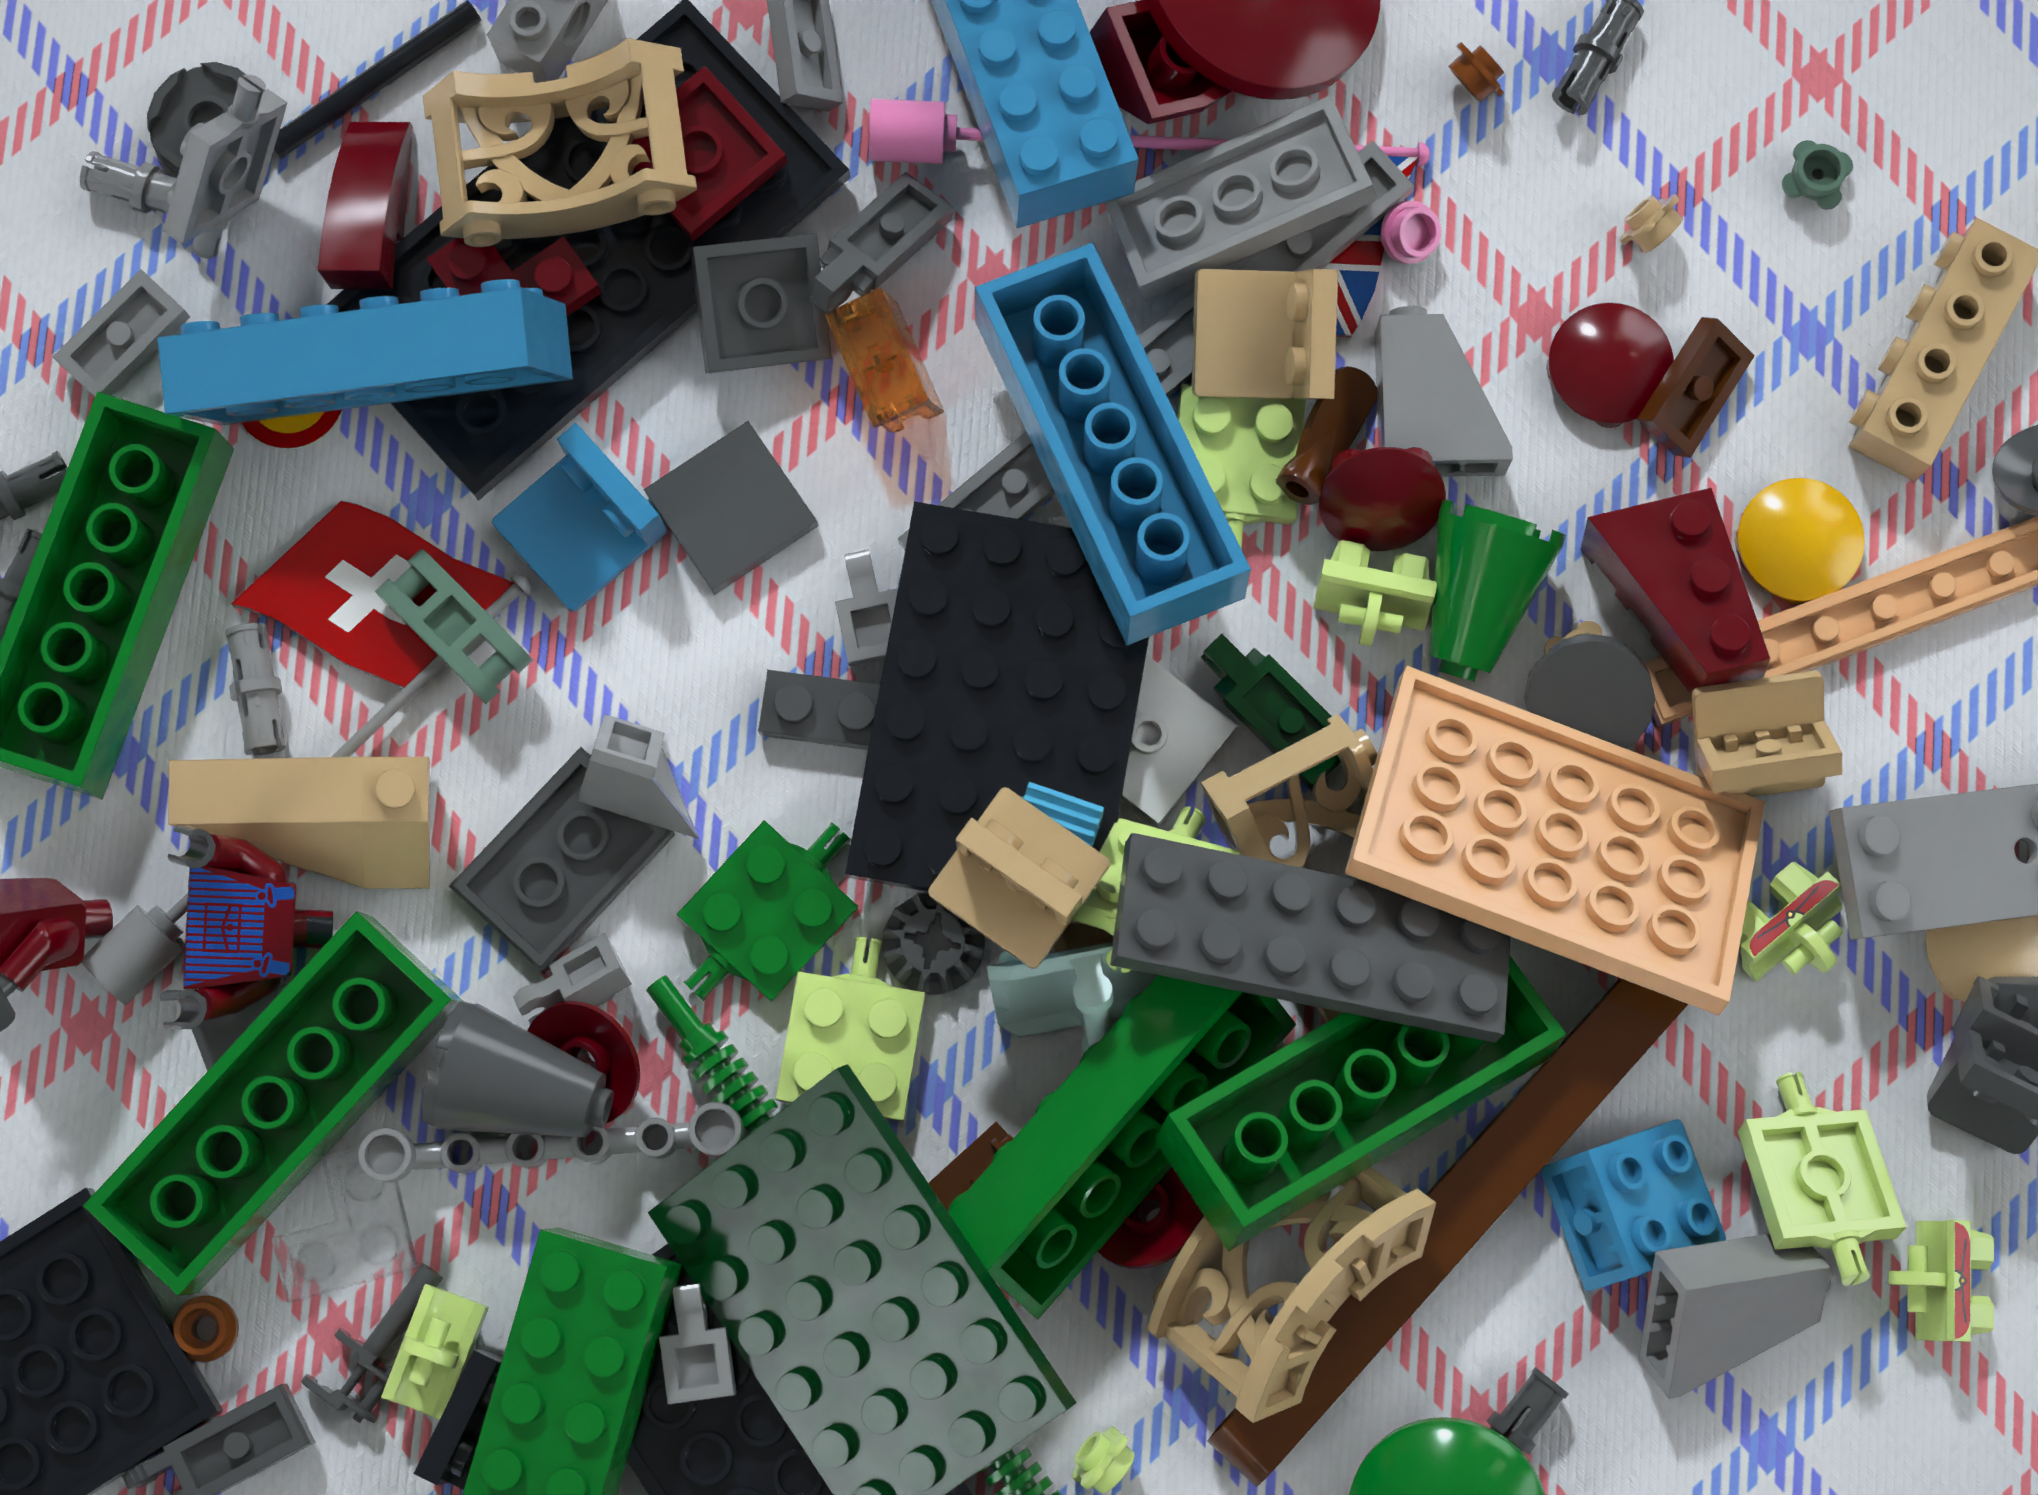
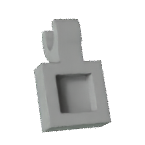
M869 549L844 554L853 598L835 601L848 665L854 666L885 659L897 588L878 592Z
M603 933L549 964L552 976L539 983L521 988L513 998L519 1012L523 1016L535 1008L544 1007V1010L552 1005L568 1001L584 1002L593 1006H599L608 1002L616 993L632 983L615 948L606 934ZM539 1014L528 1019L529 1023L531 1024Z
M700 1284L674 1287L673 1297L679 1333L659 1337L667 1403L675 1404L735 1395L737 1392L727 1327L708 1329L707 1302L701 1294Z

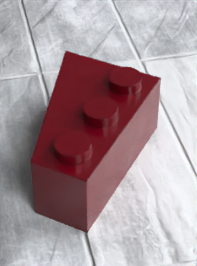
M1712 488L1587 518L1581 551L1591 564L1596 562L1615 587V596L1626 610L1631 608L1651 635L1650 642L1691 696L1693 690L1697 687L1764 677L1770 656Z

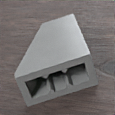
M1404 306L1392 309L1389 315H1380L1375 330L1379 447L1422 448L1431 455L1433 465L1439 471L1441 477L1505 476L1513 460L1512 445L1444 314H1427V310L1423 307Z
M1770 1234L1656 1251L1638 1359L1668 1399L1681 1397L1820 1322L1825 1294L1831 1285V1267L1825 1258L1813 1247L1775 1250Z

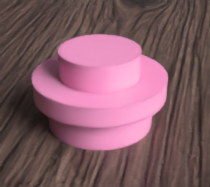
M1418 201L1399 202L1388 210L1382 221L1381 241L1387 254L1397 262L1404 264L1421 262L1438 247L1442 232L1441 224L1437 215L1425 204Z

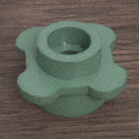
M1811 140L1798 143L1793 150L1795 163L1792 171L1786 174L1782 180L1783 191L1791 198L1803 196L1816 201L1821 209L1829 210L1835 208L1842 200V194L1839 190L1845 177L1853 170L1851 158L1831 145L1816 144ZM1819 170L1823 174V178L1820 180L1814 179L1812 171Z

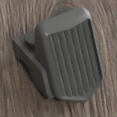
M1978 976L1973 982V987L1953 1026L1954 1039L1926 1096L1928 1111L1934 1117L2012 1154H2020L2025 1152L2038 1136V977H1993L1986 980Z

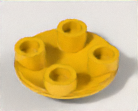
M1807 478L1781 480L1757 493L1746 506L1734 538L1735 547L1740 553L1741 560L1750 576L1768 592L1794 605L1804 604L1839 591L1844 587L1859 568L1865 545L1862 522L1851 502L1832 486Z

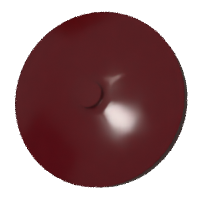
M1146 0L1151 15L1167 42L1192 68L1214 83L1231 91L1250 97L1271 100L1295 99L1309 96L1324 90L1341 79L1368 47L1375 33L1380 12V0Z

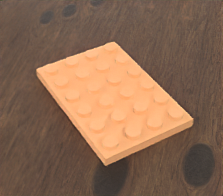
M1406 665L1397 683L1345 874L1705 1011L1720 1015L1730 1002L1765 801L1744 793L1720 792L1713 794L1707 780Z

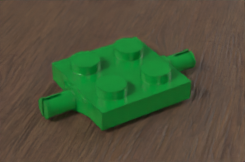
M763 820L676 914L701 937L707 952L710 954L696 971L683 982L693 991L705 976L711 973L710 977L695 992L703 1001L730 972L734 976L748 980L772 1002L797 975V972L803 969L858 909L859 906L834 884L826 869L827 865L839 852L851 842V839L842 832L828 849H824L840 832V828L833 822L806 850L803 847L789 843Z

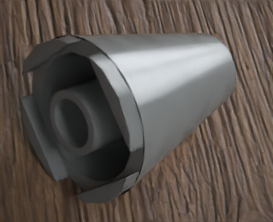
M461 1001L450 1013L435 1046L444 1049L438 1071L429 1068L425 1080L422 1099V1120L424 1123L436 1126L440 1130L587 1137L594 1126L598 1128L605 1126L614 1099V1091L605 1088V1074L478 1003L472 1004Z

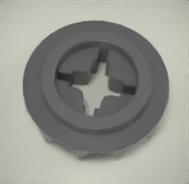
M917 893L912 898L895 907L883 930V955L890 972L907 988L925 992V994L929 995L948 993L963 986L976 973L984 955V935L933 900L929 893ZM937 916L941 917L940 926L942 927L943 938L952 941L953 945L961 946V949L939 950L935 960L931 961L929 970L925 969L926 958H924V948L919 944H915L914 940L906 939L907 935L916 937L917 934H928L931 925H935Z

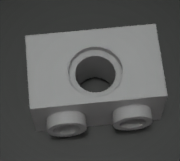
M508 0L487 33V36L501 64L518 73L533 72V80L536 83L556 80L563 73L566 65L570 62L608 0Z

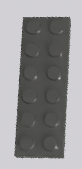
M1131 833L1125 842L1110 965L1495 1043L1505 1032L1511 937L1363 880Z

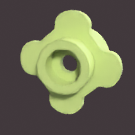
M1114 1426L1108 1428L1103 1433L1100 1431L1093 1433L1085 1440L1075 1455L1074 1462L1077 1465L1073 1470L1072 1478L1080 1482V1485L1085 1489L1093 1487L1101 1494L1110 1491L1122 1480L1133 1463L1135 1453L1126 1445L1128 1438L1123 1433L1119 1434V1431Z

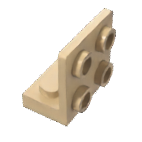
M1229 269L1197 270L1195 273L1193 395L1202 397L1334 399L1338 270L1310 269L1298 272Z

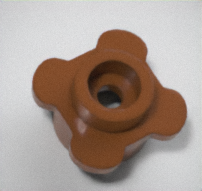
M1460 42L1456 47L1461 53L1448 65L1449 69L1480 103L1493 91L1501 97L1504 91L1500 88L1501 85L1497 82V79L1504 74L1502 68L1481 45L1471 53Z

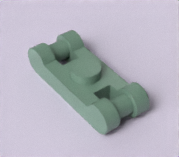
M421 548L407 561L411 566L395 582L388 578L375 590V593L481 701L487 704L500 692L497 685L513 670L519 674L533 660ZM428 585L431 586L436 592L423 605L418 607L412 600ZM486 641L496 652L478 667L468 656Z

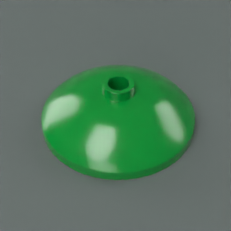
M1439 1417L1406 1424L1382 1438L1361 1462L1354 1476L1349 1495H1545V1491L1529 1460L1507 1438L1473 1421Z

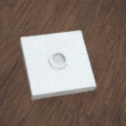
M1147 654L1122 799L1159 827L1237 730L1238 725Z

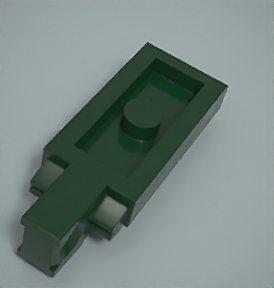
M1222 633L1203 651L1201 659L1221 679L1213 689L1223 699L1222 703L1273 754L1328 726L1327 719L1332 716L1270 654L1265 657L1256 648H1253L1244 656ZM1335 755L1299 774V779L1313 791V785L1318 776L1326 771V778L1342 762L1338 755Z

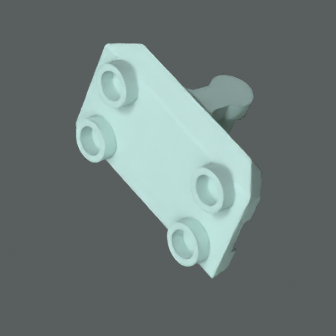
M1113 942L1047 954L1036 969L1029 968L1007 951H1004L999 956V964L987 966L997 1024L1017 1037L1081 1026L1085 1032L1082 1040L1083 1054L1091 1045L1099 1042L1112 1028L1111 1019L1120 1018L1129 1001L1137 994L1142 993L1158 975L1136 970L1121 973V967H1118L1117 971L1110 968L1106 962V956L1112 949Z

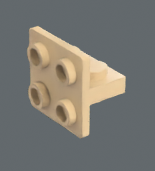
M1814 670L1697 687L1693 690L1695 775L1707 780L1713 794L1720 792L1744 793L1757 797L1819 788L1825 784V777L1842 775V751L1824 718V679L1819 671Z
M1004 787L1000 789L978 821L970 818L955 839L957 850L932 883L928 892L933 900L1029 968L1036 969L1110 867V860L1015 792Z

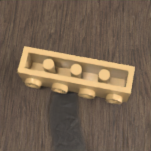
M1979 218L1973 221L1962 236L1952 231L1934 262L1935 266L1943 269L1934 288L1927 284L1921 287L1906 314V318L1915 322L1906 340L1897 336L1894 338L1877 370L1886 374L1877 394L1867 389L1849 420V423L1858 427L1848 447L1914 482L1933 464L2038 266L2037 248Z

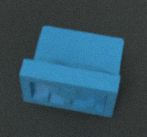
M575 422L557 438L565 457L492 519L495 529L571 612H577L668 533L659 513Z
M1679 1119L1548 1164L1541 1169L1542 1177L1585 1292L1652 1271L1656 1251L1726 1240V1235L1687 1133Z

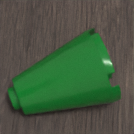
M1442 500L1438 517L1434 581H1437V588L1432 606L1429 656L1441 659L1439 672L1475 682L1478 670L1487 673L1492 672L1562 549L1566 535L1552 529L1548 542L1539 539L1541 530L1536 529L1537 524L1468 504L1465 506L1463 516L1454 515L1457 505L1453 501Z

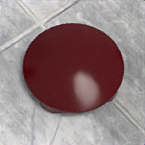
M1600 303L1577 311L1561 325L1552 341L1546 370L1557 394L1570 409L1584 418L1595 421L1602 427L1614 428L1638 418L1673 363L1674 357L1665 332L1649 315L1625 304Z
M1379 447L1364 451L1347 449L1338 453L1332 460V471L1328 474L1322 485L1319 511L1325 527L1339 541L1345 540L1364 544L1369 550L1377 552L1395 550L1419 540L1438 522L1442 500H1446V491L1443 479L1433 465L1432 457L1428 451L1418 447L1407 449Z

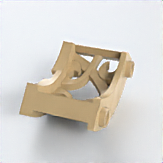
M627 38L617 46L599 55L566 65V78L534 83L533 72L481 74L453 70L423 95L425 119L432 120L443 213V220L439 222L441 236L464 238L465 244L469 246L485 247L494 245L502 239L536 238L582 232L621 223L643 215H662L673 211L676 208V201L697 190L695 176L687 175L675 86V77L684 72L681 48ZM644 100L646 117L640 118ZM609 107L603 115L607 122L616 123L604 124L591 120L592 112ZM571 116L578 129L587 137L599 142L608 143L592 169L570 190L545 180L518 160L532 155L546 143L552 132L555 118ZM531 122L530 131L521 138L518 137L514 130L509 129L511 123ZM459 123L467 124L471 134L481 148L462 151ZM649 136L653 169L645 168L632 175L637 164L640 162L650 163L645 150L639 145L632 144L635 139ZM494 165L497 169L487 171L479 176L476 181V187L481 193L492 189L501 191V200L499 202L468 201L464 170ZM527 195L536 201L527 202Z
M1336 714L1327 719V727L1228 778L1226 773L1221 771L1202 781L1201 785L1228 847L1240 851V855L1302 868L1310 848L1308 824L1328 828L1354 839L1360 816L1346 809L1354 803L1357 797H1359L1362 805H1364L1373 773L1372 766L1375 765L1377 752L1365 731L1359 729L1353 732L1342 717ZM1338 755L1345 771L1344 786L1337 791L1329 789L1325 783L1326 771L1318 776L1313 785L1314 801L1303 800L1299 774ZM1284 782L1287 783L1288 799H1272L1246 803ZM1284 822L1293 823L1295 830V849L1293 855L1287 859L1277 858L1270 849V841L1274 836L1279 835L1286 840L1289 838V832ZM1317 1007L1326 1022L1344 1013Z
M1372 1167L1367 1168L1342 1183L1341 1186L1344 1188L1329 1201L1327 1200L1331 1195V1191L1268 1228L1310 1223L1304 1238V1254L1311 1270L1299 1284L1283 1281L1272 1282L1260 1287L1251 1295H1249L1247 1283V1255L1250 1239L1228 1252L1204 1216L1184 1244L1167 1277L1155 1289L1153 1294L1154 1308L1147 1330L1157 1339L1165 1336L1237 1397L1235 1408L1252 1423L1301 1403L1311 1373L1326 1345L1336 1332V1329L1328 1321L1350 1295L1361 1301L1391 1274L1422 1257L1436 1206L1434 1200L1418 1188L1405 1193ZM1360 1201H1362L1370 1208H1372L1375 1212H1370L1355 1206ZM1330 1235L1335 1242H1338L1324 1253V1244ZM1212 1295L1211 1307L1206 1311V1308ZM1284 1302V1305L1272 1321L1273 1316L1267 1309L1277 1303ZM1231 1316V1319L1217 1340L1197 1325L1204 1317L1212 1325H1220ZM1240 1343H1242L1251 1359L1249 1367L1233 1355Z

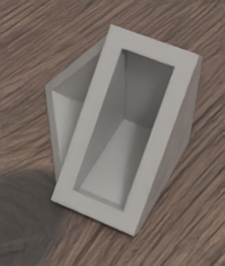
M604 714L577 802L699 839L662 748L665 733Z

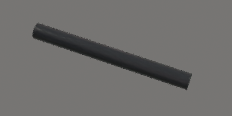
M466 0L279 130L274 151L280 159L284 158L482 21L475 8Z

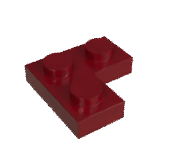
M564 236L513 271H511L493 245L485 247L469 246L465 244L464 238H455L426 258L445 287L459 289V296L481 293V283L514 279L520 281L521 288L542 289L543 296L564 303L566 306V316L568 317L602 293L600 286Z

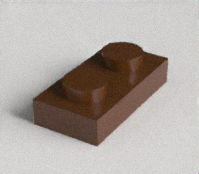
M1701 317L1637 420L1674 456L1691 458L1755 355L1718 318Z

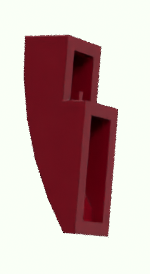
M410 122L349 123L332 175L318 261V272L331 289L392 290L396 241H401L404 238L413 126Z

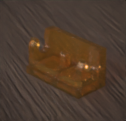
M879 287L832 310L830 314H825L874 428L882 426L889 432H900L904 430L902 422L910 417L921 415L922 418L931 419L945 412L898 302L886 291Z

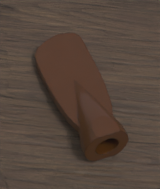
M1348 366L1336 369L1334 399L1316 400L1300 436L1296 455L1282 468L1276 478V484L1289 499L1306 505L1317 503L1321 496L1324 480L1332 471V460L1338 453L1349 449L1377 399V387L1372 378L1364 371Z

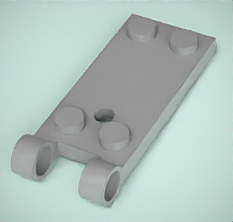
M2038 784L1842 807L1829 811L1850 940L2038 915ZM2019 839L2025 841L2029 850V860L2026 863L2019 861L2014 852L2015 844Z

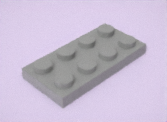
M1331 95L1137 180L1134 194L1104 203L1145 301H1148L1195 280V273L1199 269H1221L1376 201L1378 198Z

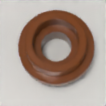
M197 1296L186 1301L177 1310L172 1321V1328L174 1329L176 1342L188 1353L191 1360L210 1362L223 1357L232 1349L238 1337L239 1323L234 1309L223 1299L214 1296ZM210 1316L216 1322L217 1331L211 1340L205 1342L197 1334V1325L202 1318Z

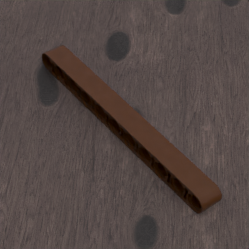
M1619 978L1427 1192L1426 1195L1436 1202L1422 1257L1391 1274L1361 1301L1350 1295L1328 1321L1336 1329V1332L1326 1345L1311 1373L1301 1403L1254 1423L1234 1408L1208 1438L1207 1442L1255 1487L1259 1486L1688 1004Z

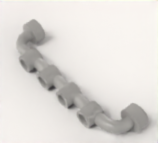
M712 1102L699 1107L692 1115L690 1122L671 1124L662 1118L656 1117L649 1118L642 1122L640 1126L607 1129L594 1126L591 1132H599L603 1138L601 1150L594 1155H587L584 1152L583 1140L585 1137L511 1134L507 1137L478 1139L466 1133H455L443 1142L413 1144L406 1134L390 1128H381L369 1133L364 1138L359 1148L358 1159L366 1175L374 1180L390 1183L405 1178L411 1170L447 1167L458 1173L470 1174L479 1170L484 1164L509 1162L523 1168L535 1169L542 1166L548 1159L577 1157L591 1164H599L606 1161L612 1154L643 1152L652 1158L663 1159L673 1154L676 1149L697 1148L706 1155L721 1157L742 1141L744 1127L741 1117L734 1109L723 1103ZM655 1127H664L668 1133L666 1145L659 1150H651L647 1144L648 1133ZM526 1137H534L538 1143V1151L533 1158L523 1160L518 1153L519 1144ZM469 1142L473 1148V1156L467 1164L458 1165L454 1159V1151L460 1143Z

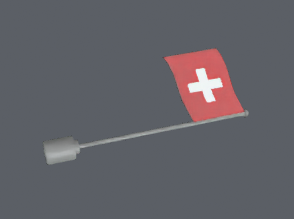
M340 501L235 599L231 605L253 611L280 622L343 664L403 688L331 756L350 757L446 666L435 652L380 599L375 590L388 578L395 582L411 567L407 561L421 548L493 619L521 593H524L526 596L530 594L531 583L529 579L523 575H514L510 578L511 581L454 559L390 517L358 504ZM428 585L412 601L420 607L436 591ZM188 893L167 913L157 905L148 913L137 905L84 955L81 963L124 1005H127L183 951L175 940L184 932L175 922L187 912Z

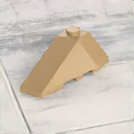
M312 757L169 760L168 825L174 827L177 825H187L207 831L209 834L244 839L276 860L364 889H430L429 757Z

